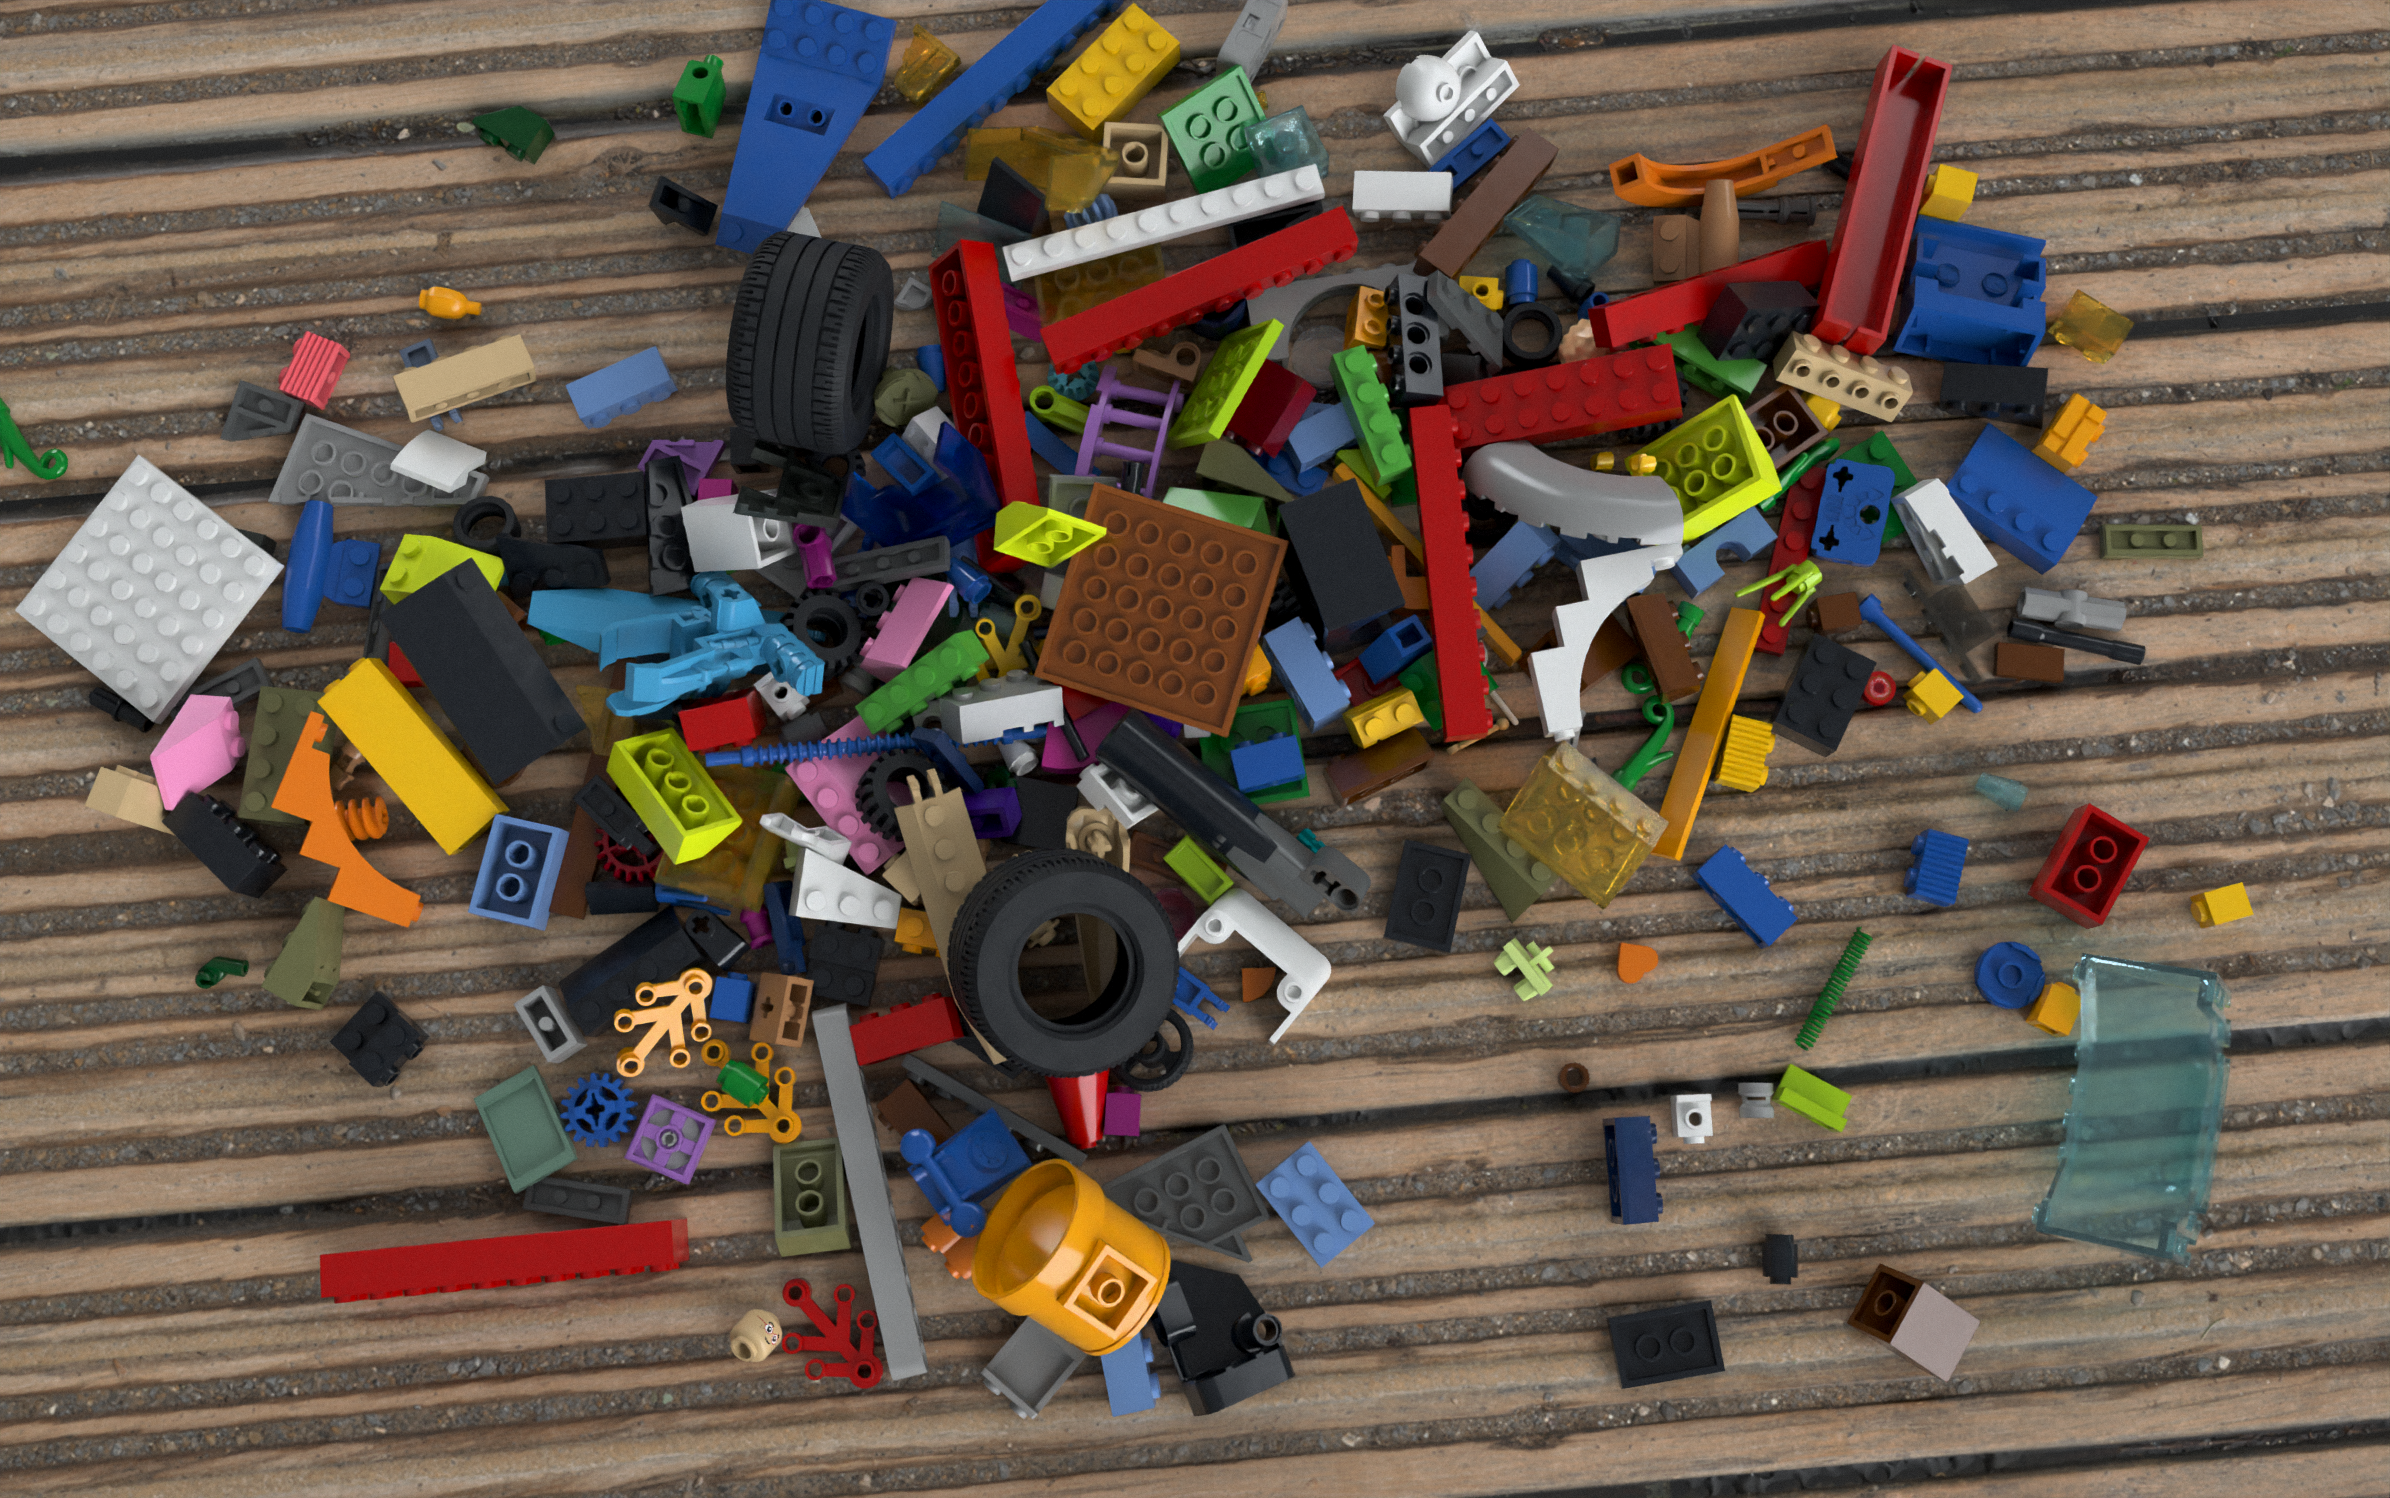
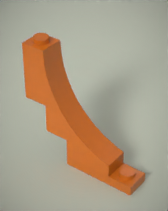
M310 711L271 807L311 821L299 854L338 867L326 897L327 901L408 928L411 921H418L424 903L419 902L421 895L396 884L378 872L360 855L349 840L338 818L331 794L329 777L330 754L312 748L314 741L321 744L328 724L322 722L324 715Z

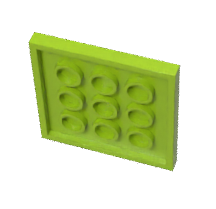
M1273 318L1230 333L1223 338L1182 408L1181 413H1179L1172 425L1166 447L1173 451L1218 440L1221 437L1284 328L1282 323Z

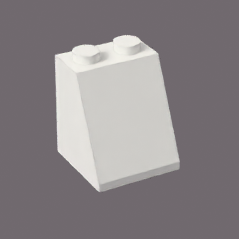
M778 488L762 490L760 492L776 497ZM739 494L702 499L681 507L683 524L695 572L760 569L796 553V543L792 538V523L733 513Z

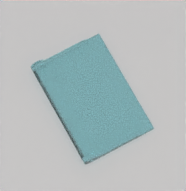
M941 201L935 245L931 257L939 258L960 239L994 243L995 254L999 263L1000 281L1021 290L1025 278L1011 281L1002 247L1031 240L1032 234Z

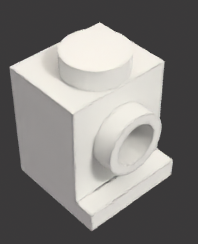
M771 671L754 684L756 689L784 722L788 718L793 720L800 716L806 710L805 705L810 702L807 696L799 694L787 682L779 683L776 681ZM787 689L786 697L778 699L777 694Z
M1711 1094L1670 1096L1673 1137H1683L1684 1144L1705 1143L1704 1136H1713ZM1693 1112L1699 1115V1123L1696 1126L1689 1122V1116Z

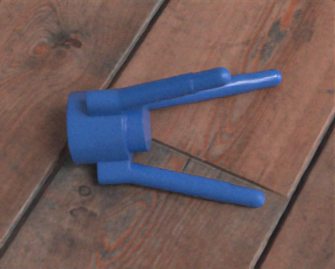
M733 859L683 870L671 869L669 876H660L657 879L655 887L656 900L661 903H671L672 906H684L730 916V910L700 903L706 902L707 896L689 893V882L683 880V877L736 866L738 861Z

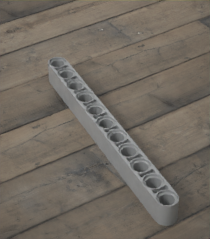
M847 1003L815 1010L812 1012L814 1028L890 1374L893 1381L928 1373L927 1355L863 1066L858 1064L849 1026L853 1025L851 1013Z

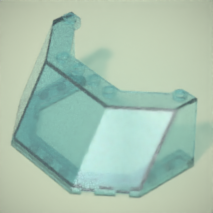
M2082 953L2081 962L2075 963L2073 971V982L2079 983V990L2081 991V1041L2077 1042L2075 1048V1061L2079 1062L2077 1075H2072L2069 1083V1094L2073 1095L2071 1109L2067 1108L2065 1110L2063 1127L2068 1129L2066 1142H2061L2059 1145L2057 1156L2060 1163L2047 1196L2042 1199L2041 1204L2035 1203L2032 1223L2036 1225V1231L2044 1235L2188 1268L2191 1261V1253L2186 1252L2188 1244L2196 1246L2202 1228V1221H2198L2197 1216L2198 1213H2207L2211 1196L2230 1074V1059L2225 1058V1055H2223V1047H2230L2231 1020L2226 1019L2224 1008H2230L2232 992L2216 972Z

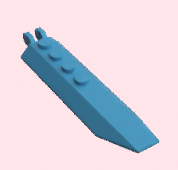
M609 588L532 591L527 624L592 652L599 653L600 632L612 622L648 617L650 614L663 615L691 610L692 606H701V603L697 600L668 596L649 598V594ZM759 609L767 625L779 624V620L785 614V612ZM807 629L808 635L814 642L825 641V633ZM768 663L753 667L747 673L767 675L771 669Z

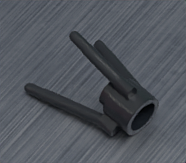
M963 555L961 557L962 562L988 576V581L994 585L990 593L995 596L987 595L982 601L992 604L1000 611L1004 606L1011 610L1014 607L1016 598L1025 591V588L1020 585L1022 581L1011 573H1001L1005 578L1001 576L997 579L967 556Z

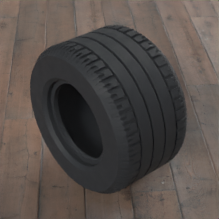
M790 231L776 232L757 246L748 262L737 294L729 333L726 361L728 409L732 420L743 434L754 439L834 455L847 453L857 447L864 439L875 413L873 394L876 386L883 380L882 373L886 370L893 325V275L890 265L879 251L871 247Z
M1053 847L1046 848V850L1044 848L1032 850V853L1027 851L1019 854L1018 857L1013 856L1005 860V863H1000L994 867L992 872L986 873L982 880L973 886L971 893L967 894L963 900L964 903L960 905L956 913L958 916L954 918L951 927L953 930L950 931L948 940L950 945L947 948V957L949 958L947 960V967L950 973L948 976L954 997L964 1016L1000 1055L1018 1067L1038 1073L1039 1075L1055 1078H1077L1094 1075L1095 1073L1098 1074L1107 1071L1108 1068L1120 1065L1122 1061H1127L1130 1057L1134 1056L1135 1052L1138 1053L1145 1046L1144 1044L1154 1037V1033L1162 1026L1163 1019H1166L1170 1011V1005L1172 1006L1174 992L1177 991L1178 985L1177 977H1179L1180 968L1178 963L1180 961L1179 950H1177V938L1172 922H1170V918L1161 902L1144 883L1125 870L1091 853L1072 848ZM1084 913L1104 920L1114 929L1116 934L1117 961L1112 978L1103 993L1084 1010L1068 1017L1044 1019L1036 1014L1025 1001L1018 982L1019 957L1030 935L1046 921L1063 914Z

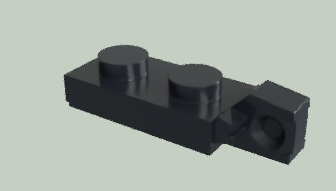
M596 774L572 798L609 836L627 850L634 845L642 854L649 857L657 849V846L645 835L649 829L637 812L599 775Z

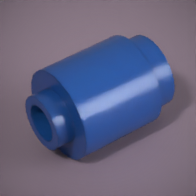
M1528 259L1514 260L1511 262V265L1505 268L1506 300L1509 301L1510 308L1513 309L1515 306L1526 302L1535 303V300L1538 299L1537 266L1531 264V261Z

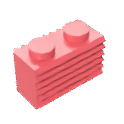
M306 331L303 338H299L293 346L294 356L289 367L283 368L280 372L278 379L280 385L278 389L288 397L300 400L323 411L328 403V399L331 398V393L334 392L339 376L342 375V370L345 369L350 353L341 344Z

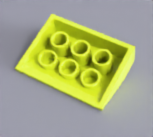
M1734 394L1624 459L1627 471L1633 476V472L1629 467V461L1632 456L1647 454V456H1654L1656 458L1655 470L1643 473V476H1660L1678 497L1684 521L1681 546L1782 490L1773 461L1740 401Z

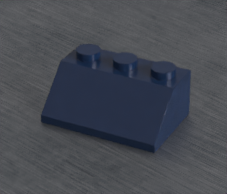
M1650 1116L1603 1119L1611 1223L1629 1225L1659 1222L1658 1214L1663 1213V1199L1661 1193H1656L1655 1179L1660 1178V1164L1658 1158H1653L1652 1144L1657 1143L1655 1123H1650Z

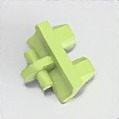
M1515 937L1503 947L1504 951L1500 953L1493 963L1504 976L1518 966L1526 977L1513 987L1520 998L1526 1001L1538 993L1542 996L1553 986L1537 965L1539 963L1546 973L1555 968L1547 959V956L1553 952V949L1548 946L1541 951L1536 943L1532 941L1526 946L1534 957L1532 958Z

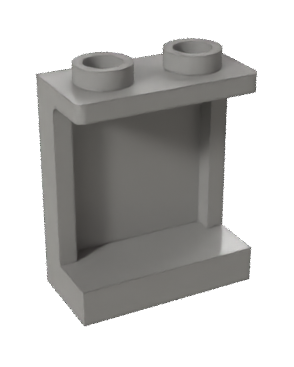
M1027 1317L982 1370L981 1374L986 1377L983 1383L994 1394L999 1395L1001 1392L1012 1401L1009 1404L1010 1408L1020 1417L1025 1419L1029 1416L1034 1420L1088 1354L1082 1352L1075 1345L1065 1341L1030 1317Z

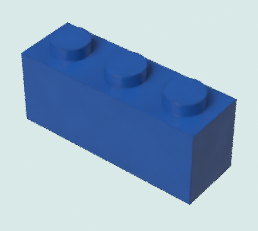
M1725 844L1714 852L1690 876L1761 949L1769 947L1798 919L1792 913L1794 908L1784 897H1777L1768 888L1770 883L1762 874L1757 871L1753 873L1744 864L1746 859L1740 851L1734 847L1729 848Z

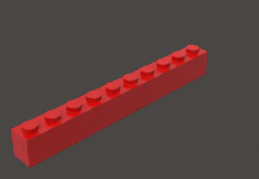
M1342 205L1039 329L1041 341L1056 375L1061 373L1066 375L1072 374L1080 370L1083 364L1093 360L1095 362L1104 361L1111 357L1113 352L1122 348L1126 350L1133 349L1142 344L1144 339L1151 336L1162 337L1169 334L1173 327L1183 323L1187 325L1194 324L1200 321L1207 313L1228 310L1234 305V302L1244 298L1246 300L1255 299L1262 295L1264 290L1273 286L1277 288L1284 287L1290 284L1297 276L1305 273L1306 275L1318 273L1324 268V265L1334 261L1337 263L1345 262L1357 252L1359 239Z
M1449 404L1409 408L1407 425L1410 448L1414 458L1412 469L1444 742L1484 739L1488 734V729L1493 728V717L1491 708H1485L1484 695H1489V683L1487 675L1481 674L1480 662H1485V650L1483 642H1478L1476 629H1481V616L1479 609H1474L1472 597L1477 596V583L1475 576L1470 577L1468 565L1473 564L1472 545L1466 544L1465 532L1469 531V516L1467 511L1462 512L1461 499H1465L1464 479H1458L1457 467L1462 465L1460 447H1454L1453 435L1458 434L1457 417L1450 414Z

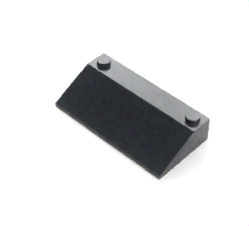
M472 557L443 573L377 616L494 786L587 728L583 719Z

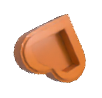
M1620 943L1616 967L1619 980L1626 984H1634L1640 981L1644 973H1648L1656 968L1659 961L1656 951L1648 946Z

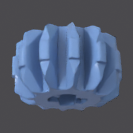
M1096 193L1071 206L1063 217L1066 222V228L1069 230L1119 215L1114 201L1111 200L1108 194Z

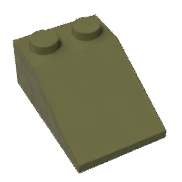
M1221 436L1218 440L1206 442L1196 470V490L1263 498L1267 515L1276 518L1278 506L1292 501L1293 497L1241 446L1235 445L1236 442L1233 439Z
M834 1137L773 1145L775 1240L781 1257L851 1248L846 1174L839 1138Z

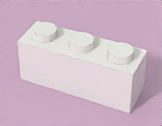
M1355 171L1352 210L1355 217L1360 218L1363 222H1378L1379 218H1392L1393 222L1408 223L1411 222V218L1424 219V222L1440 223L1442 219L1451 218L1453 196L1452 173Z

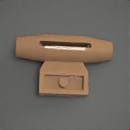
M1716 179L1706 182L1700 221L1687 215L1653 216V283L1676 282L1739 262V215L1733 180Z

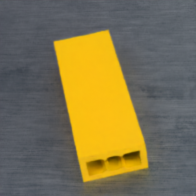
M360 658L349 667L350 673L342 680L337 679L325 687L323 690L325 695L317 701L318 704L449 856L461 853L492 826L495 814L505 815L510 809L380 658Z

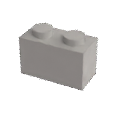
M542 985L513 1004L548 1062L560 1064L588 1046V1043L554 988Z

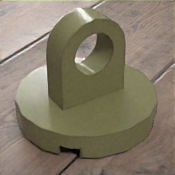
M891 365L882 373L883 380L876 386L873 394V406L881 421L891 427L899 428L898 425L906 424L908 426L912 417L937 405L938 390L927 373L919 369L910 368L899 370L895 365Z

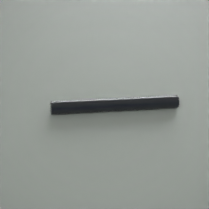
M1026 640L1020 643L1018 647L1034 676L1039 656L1031 641ZM1063 704L1064 725H1061L1060 728L1078 762L1085 761L1090 757V754Z

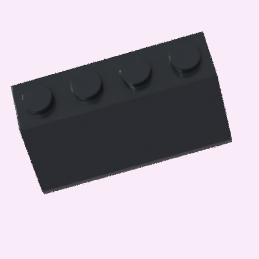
M670 904L558 983L567 1008L585 1035L597 1038L614 1026L613 1018L618 1010L629 1009L632 1011L643 1006L637 1002L635 990L639 984L644 982L658 984L676 981L684 971L698 968L708 961L709 958L701 946L688 934L686 924L674 906ZM644 990L640 993L642 998H648L652 995L650 990ZM627 1016L621 1017V1018L618 1020V1022H620L621 1020H623V1019L626 1018Z

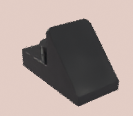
M663 176L658 178L648 205L663 224L667 225L676 222L701 236L708 235L718 205Z

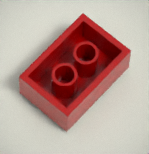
M755 686L723 693L718 698L710 696V698L693 700L678 712L688 752L698 750L699 755L720 751L719 748L727 743H732L733 748L752 744L753 740L757 739V735H760L761 731L768 724L761 694Z
M2090 803L2078 807L2071 814L2031 886L2028 895L2086 929L2101 926L2150 838Z

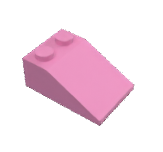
M191 694L150 755L165 810H174L191 792L199 793L232 771L239 758L244 756L246 742L241 737L238 726L239 715L237 711H234L231 697Z

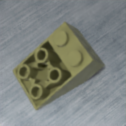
M315 896L313 900L309 901L301 911L300 917L302 919L296 929L292 930L285 937L282 944L283 950L279 957L271 962L265 970V980L260 987L294 1006L322 1011L340 978L345 906L327 901L326 898Z

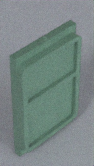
M536 1065L530 1066L474 1098L514 1193L517 1194L578 1159L576 1149L569 1133L564 1129L565 1124L560 1117L545 1079L540 1075Z

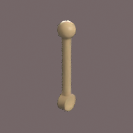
M1503 717L1499 718L1496 724L1493 725V728L1488 729L1487 736L1499 729L1506 730L1509 727V721ZM1480 739L1464 740L1446 750L1449 756Z

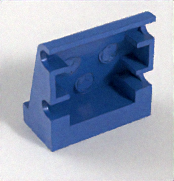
M1918 214L1909 243L1903 284L1904 291L1901 297L1898 324L1893 332L1892 351L1945 362L2026 367L2042 340L2046 329V302L2040 301L2041 295L2046 288V258L2040 257L2046 245V240Z

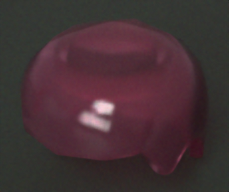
M1163 888L1154 895L1166 910L1170 922H1172L1177 941H1179L1196 922L1195 905L1193 901L1183 894L1181 889Z

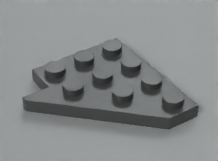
M1225 1124L1101 1185L1108 1199L1139 1219L1150 1229L1248 1263L1253 1261L1240 1233L1271 1218Z

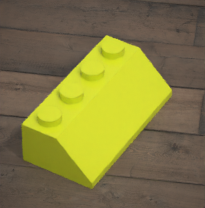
M673 727L614 742L606 771L674 865L705 856L741 825L742 818L693 753L688 752L687 745Z

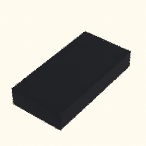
M645 879L642 882L638 880H630L628 882L625 880L586 882L585 894L591 915L658 912L660 902L656 900L655 896L656 886L654 879Z

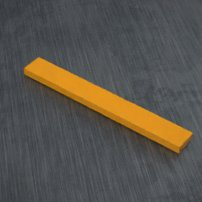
M1345 463L1339 464L1333 471L1332 479L1334 482L1339 484L1352 478L1356 479L1373 523L1394 545H1405V557L1425 576L1421 543ZM1473 599L1474 609H1479L1481 624L1488 631L1483 640L1511 667L1522 655V650Z
M1731 607L1646 850L1651 855L1676 861L1681 860L1765 619V615L1761 611Z

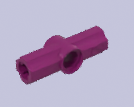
M793 523L792 538L799 547L807 585L811 589L818 588L821 590L833 586L837 576L831 555L832 541L827 535L826 529L824 527Z

